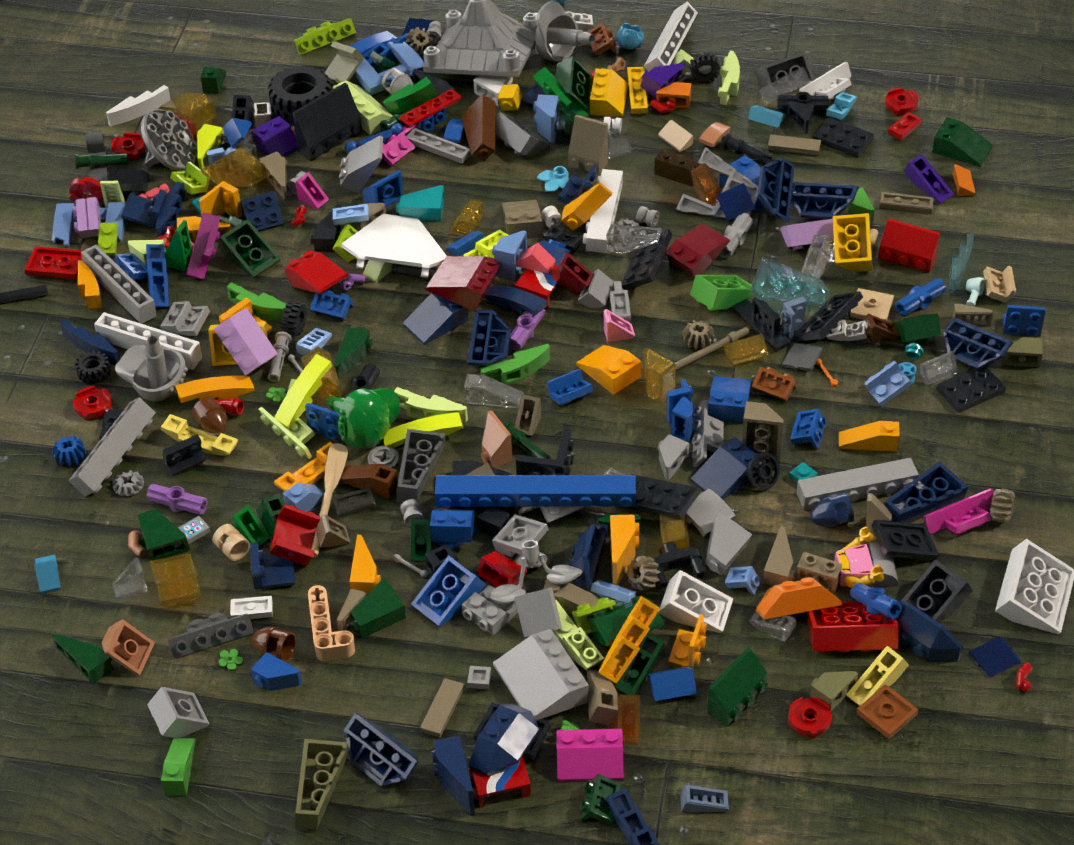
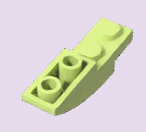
M730 51L728 57L725 56L723 66L720 68L719 76H722V87H719L718 97H720V104L727 105L730 95L737 96L739 90L740 66L734 51Z
M399 387L394 390L398 395L399 407L406 409L407 416L422 419L435 415L459 412L462 423L468 420L467 407L437 395H433L431 399Z
M555 600L562 628L554 630L553 633L567 654L586 670L604 661V657L581 627L577 628L559 602Z

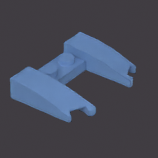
M388 42V47L401 63V65L394 68L400 69L409 75L411 79H413L414 69L423 72L425 63L413 48L406 42H403V44ZM363 59L354 75L364 90L371 96L385 90L382 86V79L388 70L378 74ZM389 75L386 80L388 88H390V84L395 78L393 75Z
M109 202L107 208H100L101 223H118V238L122 242L127 219L122 218L121 214L126 202ZM74 203L56 204L52 242L55 244L57 239L63 240V246L66 248L70 246L74 222H77V217L73 213Z

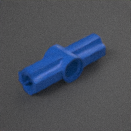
M938 278L922 287L919 285L913 287L909 295L895 302L897 313L901 316H906L919 307L922 309L927 308L934 298L946 292L944 281Z
M856 583L850 590V597L867 606V612L881 613L890 619H895L902 612V604L885 595V590L882 588H870L862 583Z

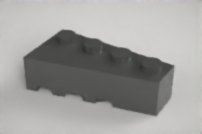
M407 429L396 502L403 503L410 499L418 501L444 450L446 434Z

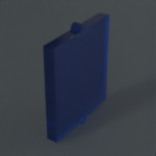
M409 18L403 35L405 33L409 34V31L411 29L415 30L416 27H419L420 31L425 28L426 33L430 23L435 20Z
M744 183L716 195L720 204V210L723 211L727 221L737 218L743 213L755 210L751 199L752 195L748 193Z
M1000 636L969 652L978 663V667H981L990 678L1021 663V660L1012 651V647H1009Z

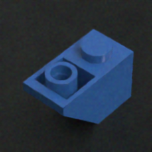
M551 239L548 242L542 240L540 244L555 259L554 265L558 266L564 254L571 251L565 248V244Z

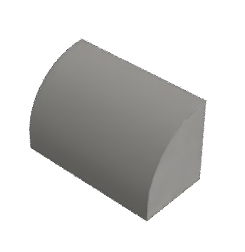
M596 269L592 272L593 277L588 287L581 291L578 299L581 304L590 308H601L606 305L609 291H611L614 282L602 271Z
M870 542L869 554L873 567L879 565L884 570L882 573L884 575L883 581L878 582L874 580V587L898 586L893 557L884 556L878 542Z

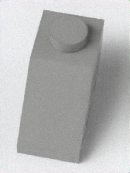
M670 434L660 441L657 448L659 451V462L664 477L668 481L689 456V443Z

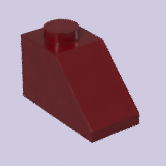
M568 252L564 254L559 264L561 284L576 295L588 287L593 274Z

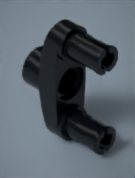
M670 542L661 546L659 549L661 555L654 558V562L659 564L657 570L660 571L657 574L660 581L655 582L658 590L665 589L668 586V581L664 574L665 571L690 565L696 579L705 577L707 573L701 561L702 556L696 548L678 549L674 542Z

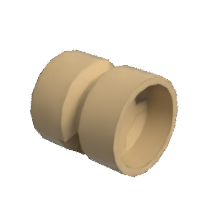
M231 524L219 527L213 535V543L231 561L240 560L249 551L250 542Z

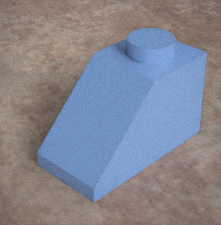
M298 482L283 493L286 505L295 506L306 512L321 503L324 497V492L317 486Z

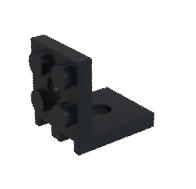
M563 431L556 460L517 455L516 475H571V468L569 467L574 464L575 454L572 453L574 450V440H571V432Z

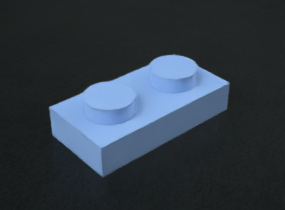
M368 204L333 209L334 225L369 220Z
M602 580L595 581L591 587V591L595 592L597 596L613 598L617 603L624 602L626 604L632 602L631 599L636 596V591Z

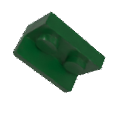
M597 774L592 780H588L584 787V792H586L585 799L580 806V811H582L580 819L585 821L592 817L610 825L614 821V816L605 798L620 791L621 784L600 774Z

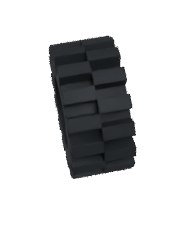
M703 52V55L698 53V57L693 56V60H690L691 75L698 83L699 81L701 83H704V81L710 83V79L714 81V77L717 78L718 74H720L718 58L715 54L712 55L711 52H708V54ZM704 65H710V68L706 70H699Z
M288 301V304L286 303V308L283 309L284 314L281 316L283 317L281 320L282 332L294 336L301 335V331L304 330L303 326L305 327V320L307 319L305 304Z
M92 350V353L87 351L86 355L82 353L80 355L81 358L78 357L77 361H75L77 376L83 383L86 381L87 384H91V382L97 384L96 381L101 383L103 378L106 380L108 378L107 375L110 376L111 374L108 356L106 357V354H102L101 351H98V353H96V350ZM92 366H98V367L93 368V369H88L89 367H92Z

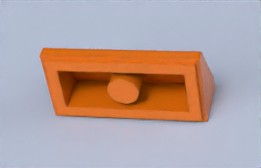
M954 164L953 177L958 196L976 195L970 170Z

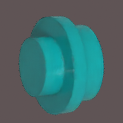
M911 343L906 345L905 355L910 359L918 360L923 355L924 350L919 344Z

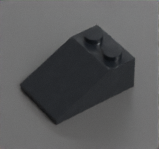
M935 560L902 601L912 604L940 623L959 608L973 590L965 580Z

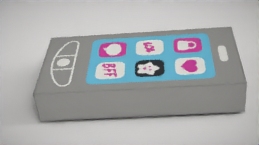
M200 516L178 527L186 534L188 544L210 532V527ZM182 542L174 544L175 548L180 546Z

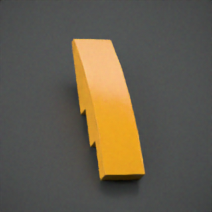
M249 376L210 377L175 385V390L181 403L199 398L200 401L206 397L218 399L234 398L255 391Z
M640 597L609 649L599 670L601 675L617 684L640 650L639 645L650 630L648 626L660 610L658 606L644 597Z

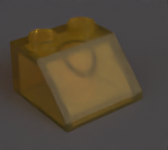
M645 347L643 349V379L646 395L662 403L667 398V391L675 390L676 364Z

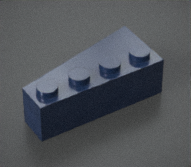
M939 461L886 500L884 505L892 513V522L909 523L963 500L969 486Z

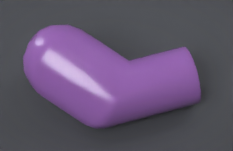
M349 273L346 278L341 280L340 286L347 291L351 289L354 283L364 284L365 275Z

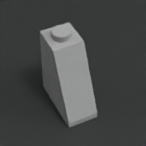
M719 511L712 525L705 564L710 570L722 575L748 545L752 534Z

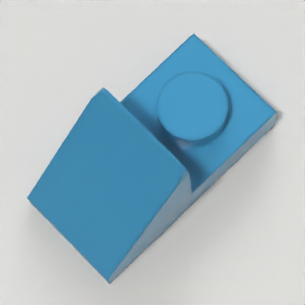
M51 555L35 559L36 564L34 566L40 593L44 594L61 590L56 556Z

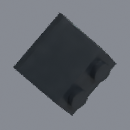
M108 170V181H118L123 195L124 192H131V194L141 195V192H146L150 177L149 172L144 170Z

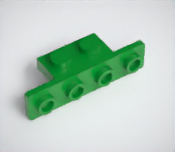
M546 67L533 75V79L544 90L546 95L558 96L559 109L563 112L574 111L580 116L587 117L588 114L566 94L562 85Z

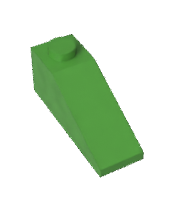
M173 738L164 761L161 777L165 796H187L195 738Z

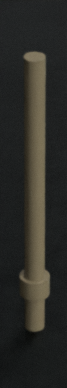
M745 327L737 332L733 331L727 334L725 338L655 372V378L658 380L729 343L734 344L739 338L749 334V329Z

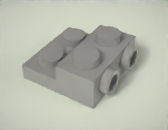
M514 515L494 537L492 542L495 551L510 557L515 553L523 555L522 543L528 540L539 542L549 529L545 523Z
M488 585L480 594L475 592L462 604V614L468 621H473L483 631H488L494 636L518 611L516 603L501 604L490 600L489 596H491L495 588Z

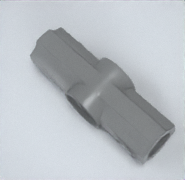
M743 213L739 215L732 226H727L724 236L730 239V242L720 252L721 257L727 258L731 256L737 246H741L744 243L746 233L753 224V219L749 214Z

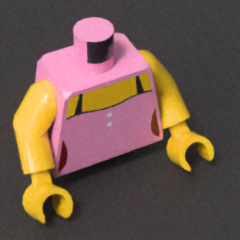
M868 527L861 528L859 531L860 538H855L851 543L835 553V561L842 563V569L838 577L841 586L853 588L854 584L862 583L868 587H874V580L881 582L884 579L882 574L884 570L879 565L873 567L867 544L863 543L864 541L871 542L874 539Z

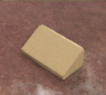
M670 120L658 133L660 138L679 152L693 145V135L673 120Z

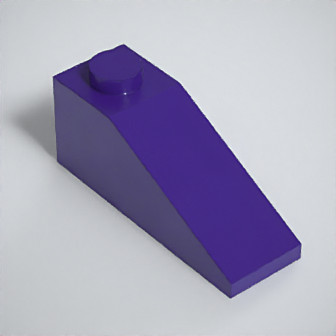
M678 63L653 67L649 72L646 71L642 75L640 87L656 98L658 90L672 84L681 76L686 64Z
M923 154L910 161L903 171L913 184L930 197H933L939 204L954 195Z

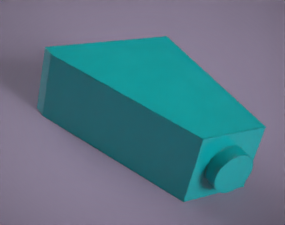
M444 185L400 196V202L396 203V213H399V216L418 218L420 221H441L445 199Z

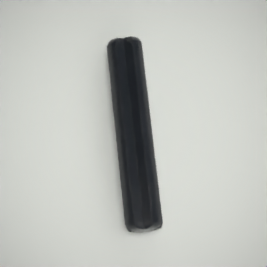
M46 285L2 292L0 293V304L48 295Z

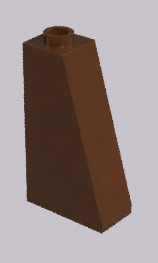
M482 94L462 115V121L471 154L485 162L495 151V101Z

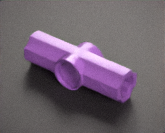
M544 309L536 316L526 311L524 315L517 319V326L510 334L509 347L511 350H521L527 339L534 336V329L545 314Z
M151 484L146 495L147 500L170 506L173 512L185 510L201 515L206 511L208 504L207 498L186 493L180 486L168 488Z

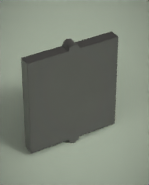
M794 343L783 361L782 367L812 371L823 351V347Z

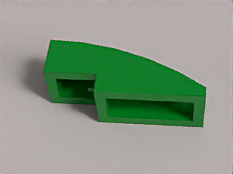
M425 77L413 86L409 83L384 100L383 103L391 114H396L417 107L434 98L438 93L429 79Z

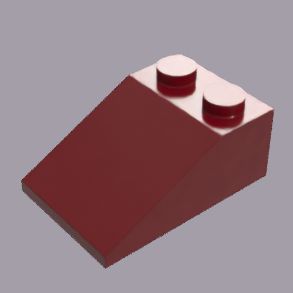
M702 223L676 239L665 253L671 265L695 279L696 275H701L730 242V239Z

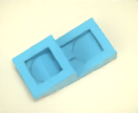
M841 92L835 97L834 104L827 109L826 115L842 120L852 108L857 97Z

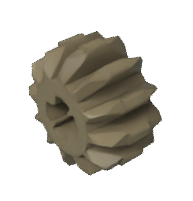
M416 27L415 30L411 29L409 34L406 35L407 40L405 42L415 52H418L420 56L427 47L432 46L433 38L428 37L430 32L425 33V28L420 31L419 27Z
M693 320L692 324L687 323L683 330V341L689 348L694 347L695 350L698 348L703 349L713 343L714 330L712 326H709L708 322L702 323V320L700 322Z
M1003 488L994 491L990 509V516L993 521L1008 523L1012 519L1015 502L1013 491Z
M637 556V558L631 559V564L627 565L629 572L626 573L629 576L627 582L632 584V588L640 589L641 591H647L649 588L655 587V582L660 581L657 577V574L660 573L657 570L659 564L654 562L653 558L646 556Z

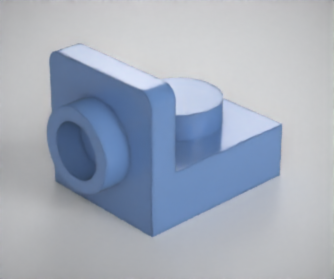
M752 566L732 567L728 572L725 584L727 588L746 587L751 595L755 594L760 584V579Z

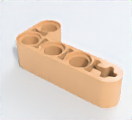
M320 585L311 587L308 591L316 657L320 661H331L353 656L355 653L353 634L349 631L332 632L326 589Z

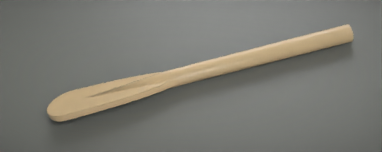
M339 443L332 444L328 451L324 476L325 493L319 516L328 515L332 493L338 485L346 463L348 449ZM315 531L312 550H315L314 557H318L320 545Z

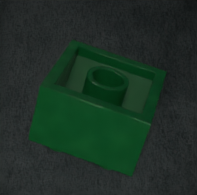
M938 313L891 320L901 336L899 338L900 342H907V345L918 343V339L923 338L925 342L936 340L935 336L942 335Z

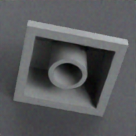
M161 687L147 704L162 736L181 738L209 725L195 694L192 692Z

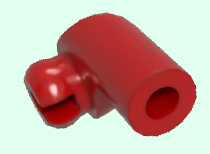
M653 99L650 107L659 113H669L674 110L675 102L669 100L666 104H661Z
M1024 663L1017 671L1016 687L1019 691L1028 692L1031 688V682L1026 681L1027 676L1032 671L1030 663Z

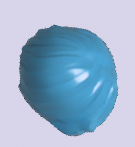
M624 23L618 30L616 41L624 49L631 50L643 43L644 33L639 26L634 25L631 27L628 23Z

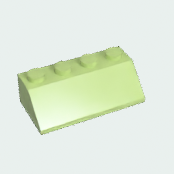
M343 81L332 87L333 90L345 82L348 84L361 117L362 128L369 135L381 131L380 122L388 120L393 116L358 85L349 81Z

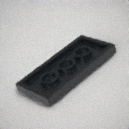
M669 229L663 232L659 231L649 237H643L639 241L638 248L622 282L624 290H630L654 281L673 235Z
M861 292L834 295L793 335L795 341L808 342L814 339L822 340L827 337V333L837 327V323L847 317L851 309L858 306V302L863 298Z
M636 475V506L623 508L681 520L699 496L700 491L698 487Z

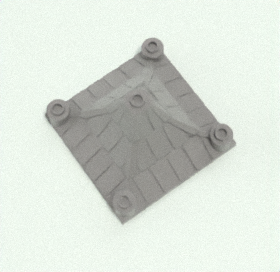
M469 0L463 17L457 10H450L446 14L447 29L436 47L429 46L423 52L425 62L423 73L519 77L535 46V31L538 26L537 15L535 13H527L523 17L522 24L500 12L491 0Z

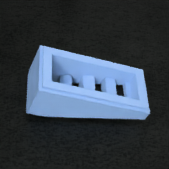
M315 328L296 344L297 354L313 359L332 337V333Z

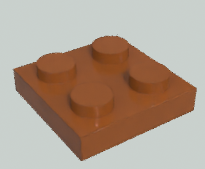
M885 684L857 708L856 714L890 739L918 715L919 709Z

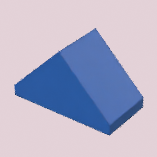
M232 118L223 127L224 133L233 149L245 138L252 125L250 121Z

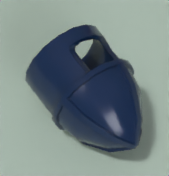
M842 493L824 498L813 508L810 519L815 524L826 528H836L839 525L854 522V513L848 495Z

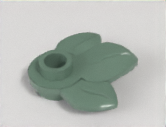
M216 214V216L220 217V222L223 221L230 224L231 228L236 227L243 221L229 215V218Z

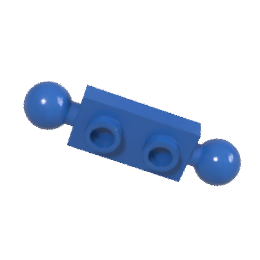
M396 123L389 130L357 142L349 141L345 144V151L349 153L378 136H383V143H385L394 134L396 136L402 132L403 126Z

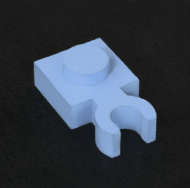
M223 147L206 151L210 168L226 165L227 160L236 161L238 159L237 155L233 154L237 153L236 149L229 147L226 151H224Z

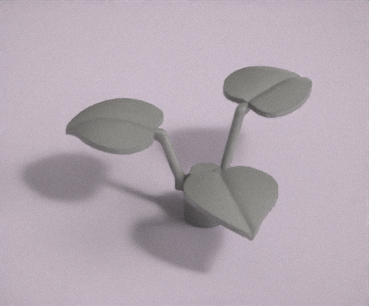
M528 540L522 543L523 555L518 554L514 560L515 563L522 566L519 584L517 586L513 584L501 585L492 591L489 599L501 604L515 603V596L526 594V591L521 588L523 586L525 569L543 565L545 571L549 573L546 576L547 580L554 584L568 583L579 577L583 570L569 565H556L549 569L546 565L547 556L539 552L538 542Z

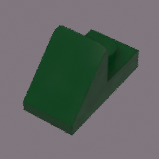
M372 51L370 55L375 60L376 67L374 70L378 74L399 66L392 59Z
M411 520V560L426 561L425 553L432 551L431 520Z

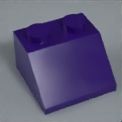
M280 116L252 130L254 146L265 156L278 152L284 157L297 150L296 136L290 125Z

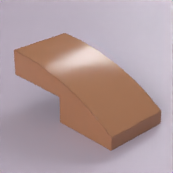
M715 122L704 131L698 142L714 147L721 143L723 136L730 133L731 127Z

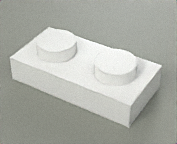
M272 596L231 599V618L248 613L250 619L273 617Z

